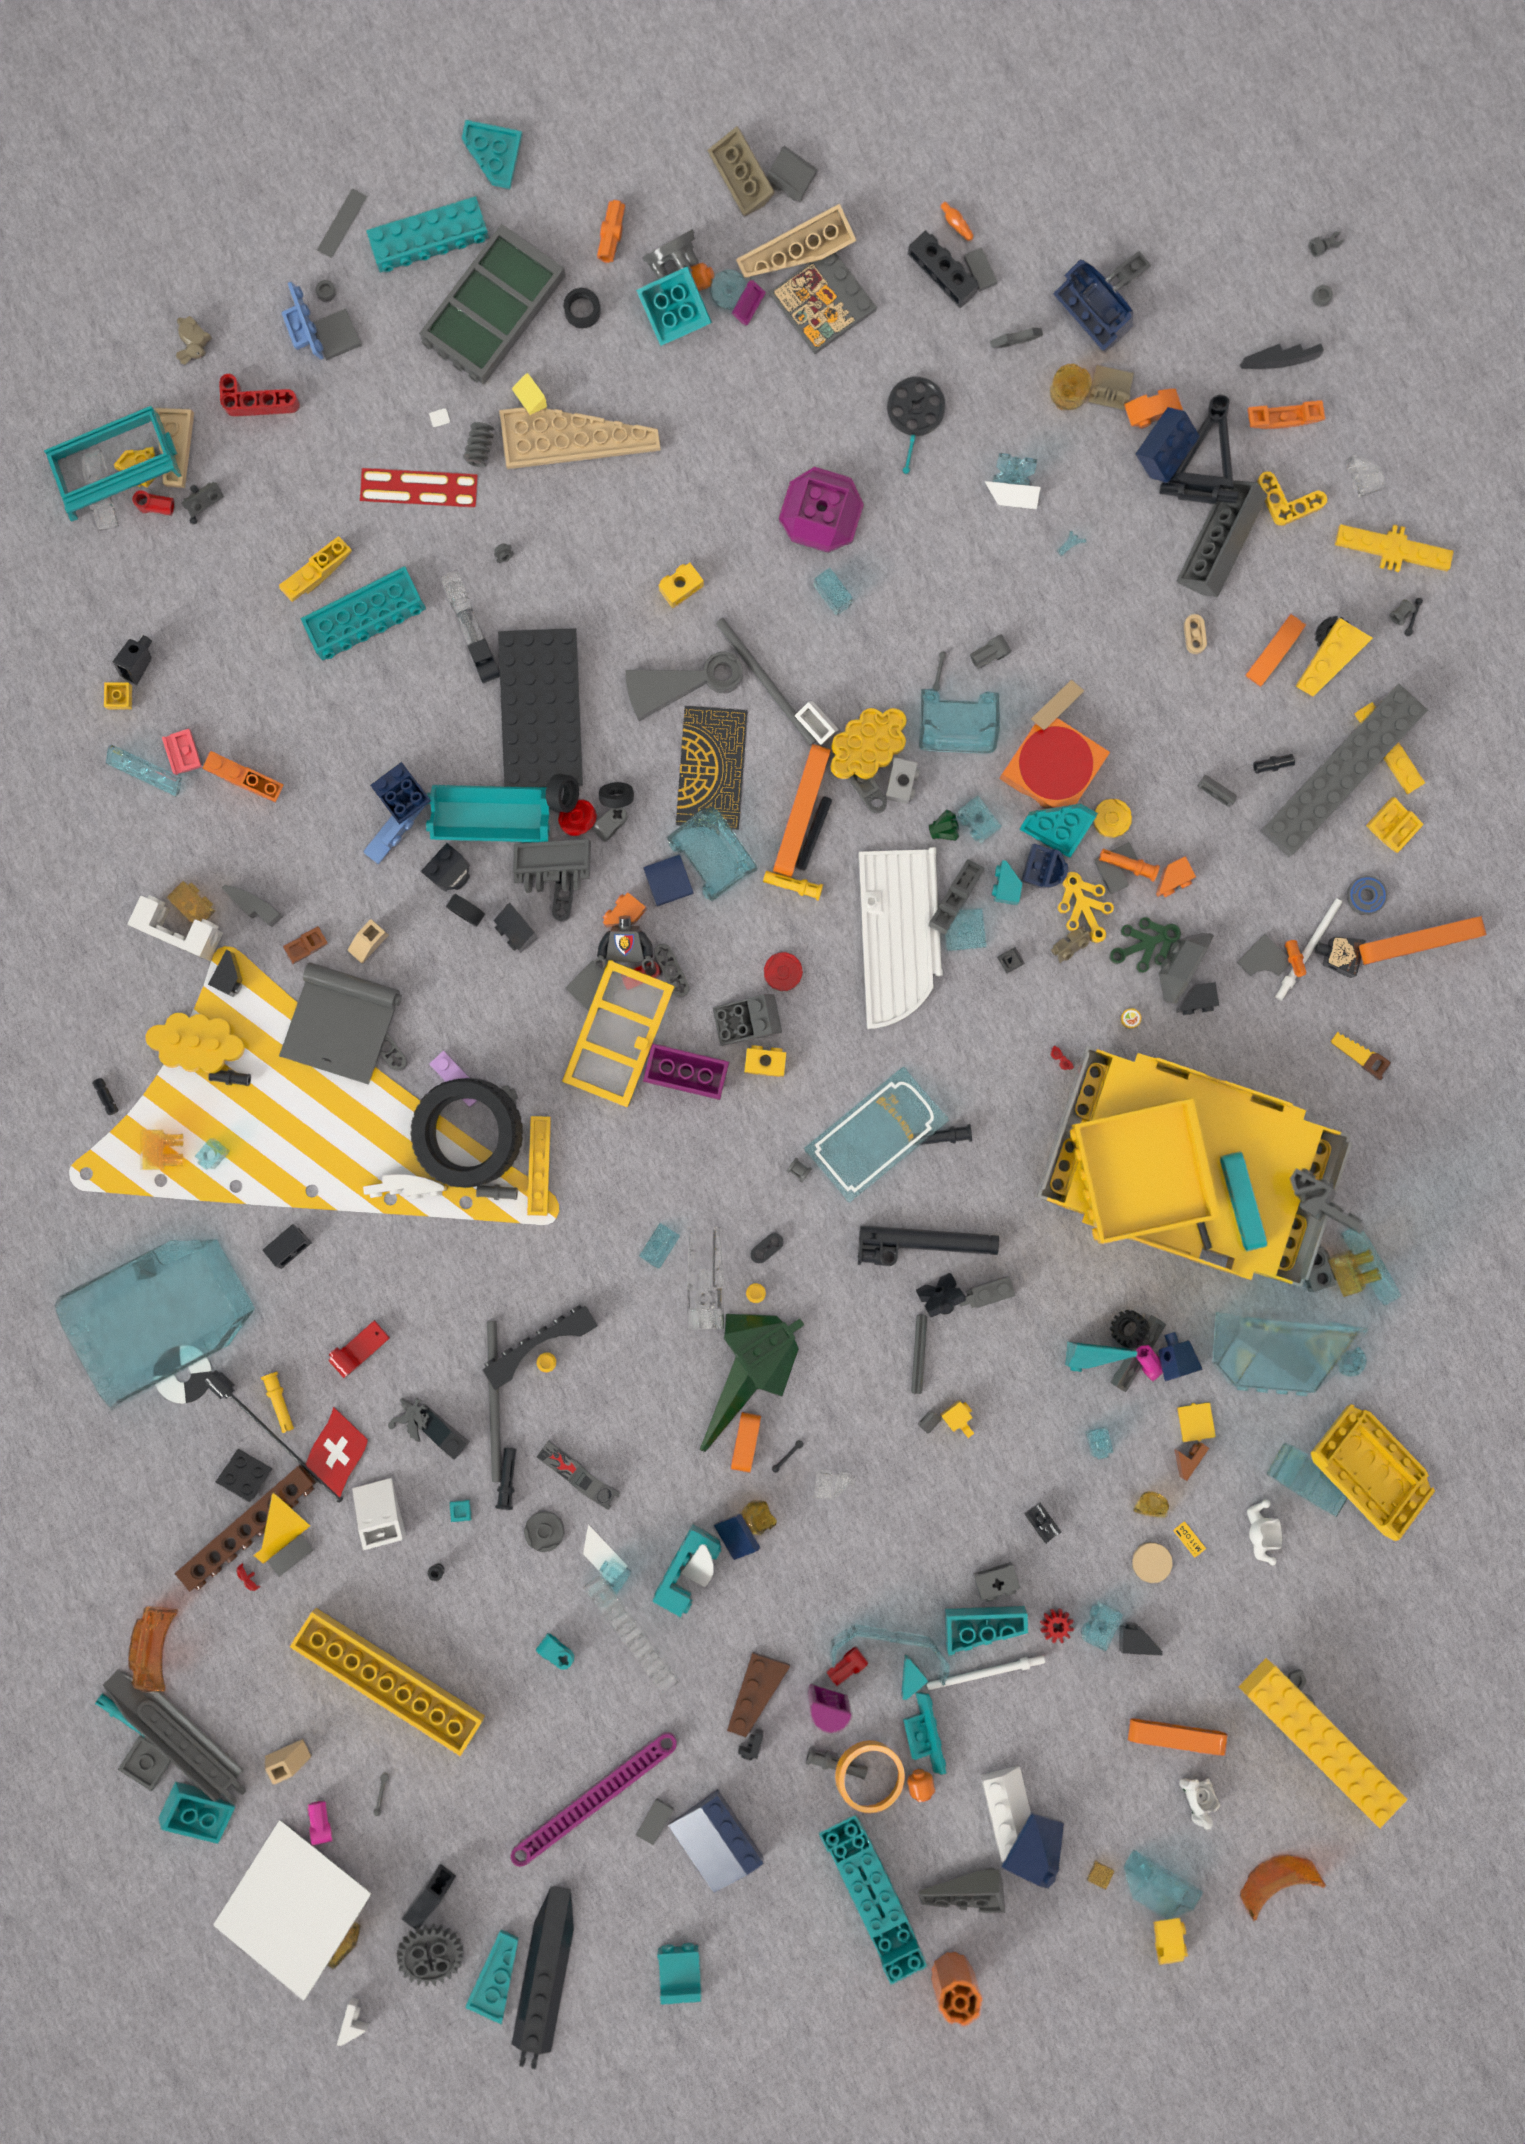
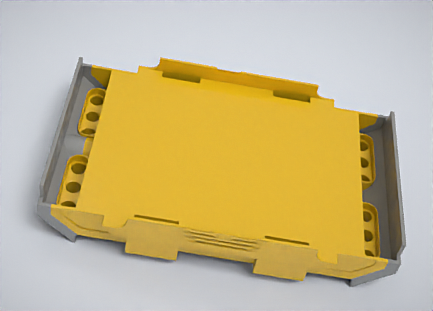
M1085 1046L1036 1197L1056 1206L1084 1214L1082 1223L1094 1227L1093 1220L1090 1221L1087 1209L1090 1208L1089 1201L1085 1200L1083 1194L1085 1183L1084 1180L1081 1181L1078 1170L1081 1169L1080 1161H1076L1074 1150L1071 1153L1065 1150L1067 1142H1071L1074 1145V1149H1077L1075 1141H1072L1070 1136L1072 1125L1193 1098L1220 1213V1218L1204 1221L1213 1247L1206 1251L1227 1257L1226 1266L1224 1268L1199 1259L1202 1249H1205L1196 1223L1127 1239L1251 1280L1253 1273H1256L1266 1278L1302 1287L1304 1280L1309 1279L1328 1216L1324 1214L1319 1221L1306 1214L1300 1208L1302 1200L1298 1199L1295 1195L1290 1178L1296 1168L1299 1170L1305 1168L1310 1171L1312 1163L1316 1165V1171L1313 1173L1316 1176L1315 1179L1319 1181L1321 1178L1332 1183L1334 1191L1337 1192L1352 1146V1142H1349L1351 1135L1303 1120L1306 1110L1293 1106L1292 1103L1228 1081L1213 1078L1202 1072L1158 1057L1153 1058L1137 1053L1135 1062L1105 1051ZM1092 1067L1096 1068L1099 1072L1097 1078H1093L1090 1075ZM1085 1086H1089L1092 1089L1090 1097L1086 1096L1083 1092ZM1080 1104L1086 1107L1084 1115H1080L1077 1111V1107ZM1318 1144L1322 1147L1321 1154L1316 1153ZM1241 1151L1246 1163L1267 1240L1266 1247L1248 1252L1244 1249L1220 1163V1156ZM1061 1160L1066 1161L1068 1164L1066 1171L1059 1169L1058 1165ZM1055 1179L1061 1181L1062 1186L1059 1190H1055L1052 1186V1182ZM1294 1219L1298 1222L1296 1229H1292ZM1288 1237L1292 1240V1245L1289 1248L1286 1247ZM1282 1256L1286 1259V1264L1283 1267L1280 1266Z

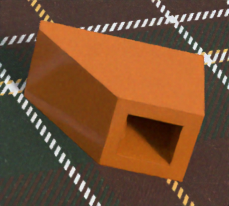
M1186 856L1164 868L1156 892L1157 897L1161 895L1167 897L1175 893V888L1181 886L1183 889L1193 884L1191 880L1196 878V875Z
M627 892L625 896L622 894L615 903L617 905L613 910L609 909L605 913L603 924L606 927L619 925V917L627 915L631 917V925H635L647 909Z

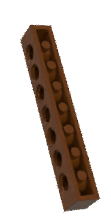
M301 1465L297 1466L174 1574L189 1592L195 1588L197 1591L207 1584L206 1578L210 1575L212 1577L216 1576L223 1570L221 1565L225 1562L231 1563L238 1556L236 1554L237 1551L241 1548L243 1550L247 1549L253 1543L251 1540L256 1535L260 1537L265 1533L267 1519L266 1521L261 1520L258 1514L259 1511H264L268 1518L273 1493L293 1509L299 1503L297 1499L300 1496L304 1495L306 1497L314 1490L313 1485L317 1481ZM290 1484L297 1486V1494H292L289 1491ZM244 1524H248L251 1527V1534L244 1532ZM229 1538H233L236 1541L235 1547L229 1546ZM213 1551L220 1553V1561L213 1558ZM198 1565H203V1566H204V1568H205V1573H204V1574H201V1573L198 1572V1570H197V1566H198Z

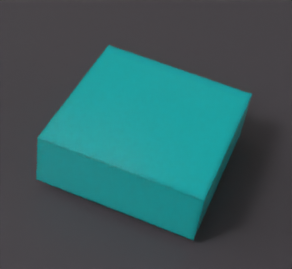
M470 1500L449 1502L451 1522L472 1520Z

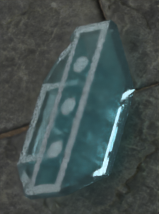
M1134 1849L1123 1866L1132 1898L1167 1920L1194 1910L1204 1893L1199 1888Z

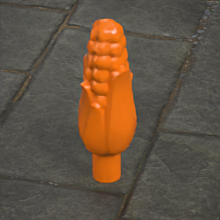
M945 201L940 207L946 213V221L964 239L971 241L974 237L961 213L956 208H951Z

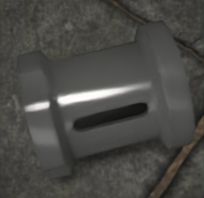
M1403 599L1400 602V606L1395 611H1392L1389 616L1394 623L1402 626L1405 623V619L1410 614H1413L1416 608L1410 601Z
M795 1158L786 1171L798 1177L802 1183L812 1168H807L798 1161V1158Z

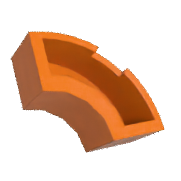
M1176 389L1159 390L1158 395L1147 398V395H1143L1124 404L1131 426L1140 427L1141 429L1150 426L1152 422L1158 421L1167 407L1183 411Z

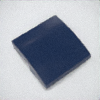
M680 854L643 867L657 907L694 894Z

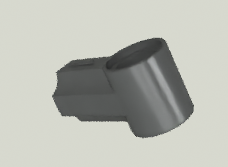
M1000 634L991 639L987 645L972 652L970 657L974 666L980 669L994 660L1006 657L1012 651L1003 635Z

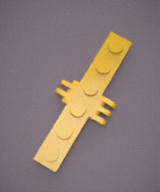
M1342 524L1338 528L1335 541L1336 546L1381 556L1379 568L1384 569L1386 562H1388L1387 570L1391 571L1393 564H1396L1394 571L1399 572L1402 561L1443 571L1450 569L1453 550L1407 540V535H1404L1405 527L1403 526L1400 527L1399 533H1396L1398 525L1393 524L1391 531H1388L1386 535Z

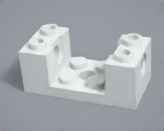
M150 895L147 898L140 896L127 925L211 961L223 935V932L218 930L219 926L205 919H202L201 922L194 920L187 937L175 932L172 936V931L162 927L170 909L164 907L165 902Z

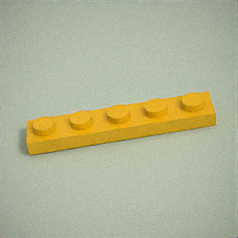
M1371 702L1355 712L1354 715L1361 723L1376 706ZM1398 742L1383 759L1408 795L1425 784V781Z
M531 1116L527 1215L548 1216L551 1117Z

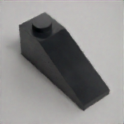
M425 1404L427 1409H422L421 1413L424 1414V1417L428 1414L429 1419H427L428 1422L426 1423L427 1428L423 1427L422 1431L440 1449L455 1460L470 1441Z

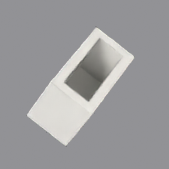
M813 701L808 702L795 715L821 745L839 730Z

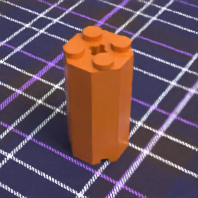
M957 1952L945 1953L934 1961L931 1980L938 2008L948 2023H959L962 2026H966L980 2016V2006L983 1998L974 1969L966 1957Z

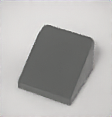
M929 1410L918 1422V1425L929 1434L941 1419L932 1410Z

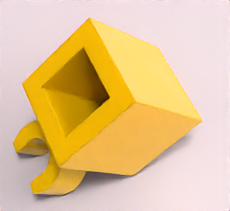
M958 1400L940 1414L953 1432L960 1428L967 1438L974 1434L966 1423L973 1418L970 1415L972 1410L966 1402L962 1404Z

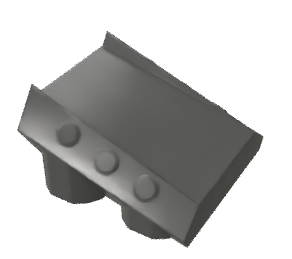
M783 146L768 172L767 179L774 190H783L788 194L789 198L801 202L818 169L786 146Z

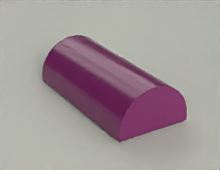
M652 1043L643 1082L720 1100L729 1061Z
M810 1684L808 1698L811 1718L814 1724L820 1730L828 1733H835L844 1729L852 1717L848 1696Z

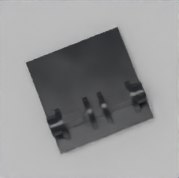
M237 1449L215 1483L250 1503L251 1500L255 1499L257 1491L272 1468Z

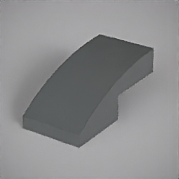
M301 1534L267 1562L280 1577L311 1553L313 1549Z

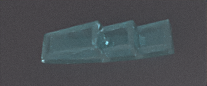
M1352 1229L1343 1232L1341 1236L1352 1251L1351 1255L1362 1269L1363 1276L1383 1306L1400 1298L1402 1295L1365 1232L1362 1231L1359 1234Z

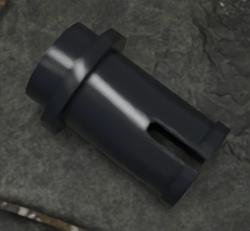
M439 1563L432 1565L427 1572L429 1579L439 1581L443 1577L444 1566Z

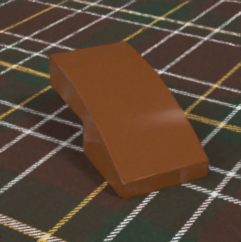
M316 927L302 934L300 938L284 945L283 949L293 965L320 950L328 942L320 928Z

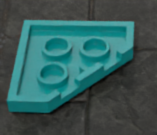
M465 120L461 137L462 142L492 186L511 189L522 140V131Z
M1081 803L1030 811L1019 830L1071 858L1098 813Z

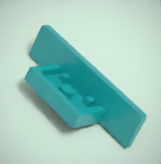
M917 1692L916 1698L920 1713L903 1719L911 1757L917 1760L929 1755L933 1773L944 1775L947 1773L946 1760L942 1754V1742L938 1736L937 1720L932 1709L933 1702L928 1693Z

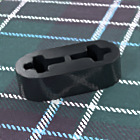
M777 1233L768 1235L751 1250L752 1260L758 1264L768 1260L783 1246L782 1236ZM772 1236L773 1238L778 1237L780 1239L778 1241L779 1246H772L768 1249L767 1245L771 1243L770 1238ZM767 1249L763 1254L764 1259L754 1258L756 1255L755 1250Z

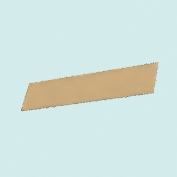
M1070 680L1031 720L1045 730L1084 690L1074 681Z

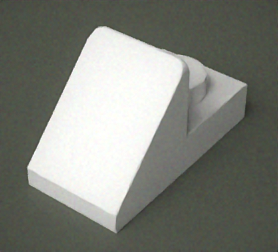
M351 1997L348 2003L337 2042L339 2046L363 2034L369 2026V2023L357 2020L361 2007H357L359 2003L358 1998Z

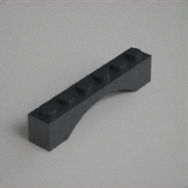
M576 1306L570 1310L571 1315L565 1318L562 1315L553 1321L555 1325L547 1328L544 1326L536 1331V1337L530 1339L528 1336L518 1342L520 1346L515 1350L510 1347L502 1352V1358L497 1361L495 1358H492L484 1363L486 1368L482 1370L493 1389L496 1390L512 1380L521 1360L538 1344L559 1336L581 1337L596 1328L598 1325L587 1307Z

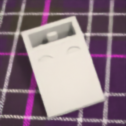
M392 1478L352 1488L358 1531L363 1550L400 1541L406 1537Z

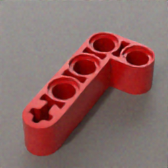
M227 373L220 378V403L229 416L295 413L300 408V402L296 394L290 389L241 392V386L234 375ZM234 383L233 387L227 388L228 384ZM274 400L271 405H266L267 401ZM249 401H254L253 405L247 406ZM230 402H235L232 407H227Z

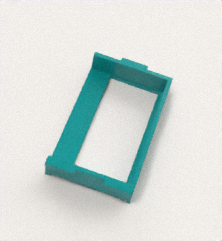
M152 406L44 450L62 497L65 511L71 522L78 520L77 510L170 471L178 478L182 476L174 456L178 453L171 434L165 432L160 416ZM152 421L163 454L72 492L68 491L58 460Z

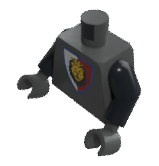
M620 916L619 925L612 926L611 931H607L599 942L598 958L594 961V968L596 969L598 962H602L604 964L602 970L606 968L604 959L606 958V962L608 960H613L614 962H642V967L645 971L646 964L652 963L651 967L654 970L655 963L651 960L653 958L652 942L646 933L641 931L640 926H631L630 916Z

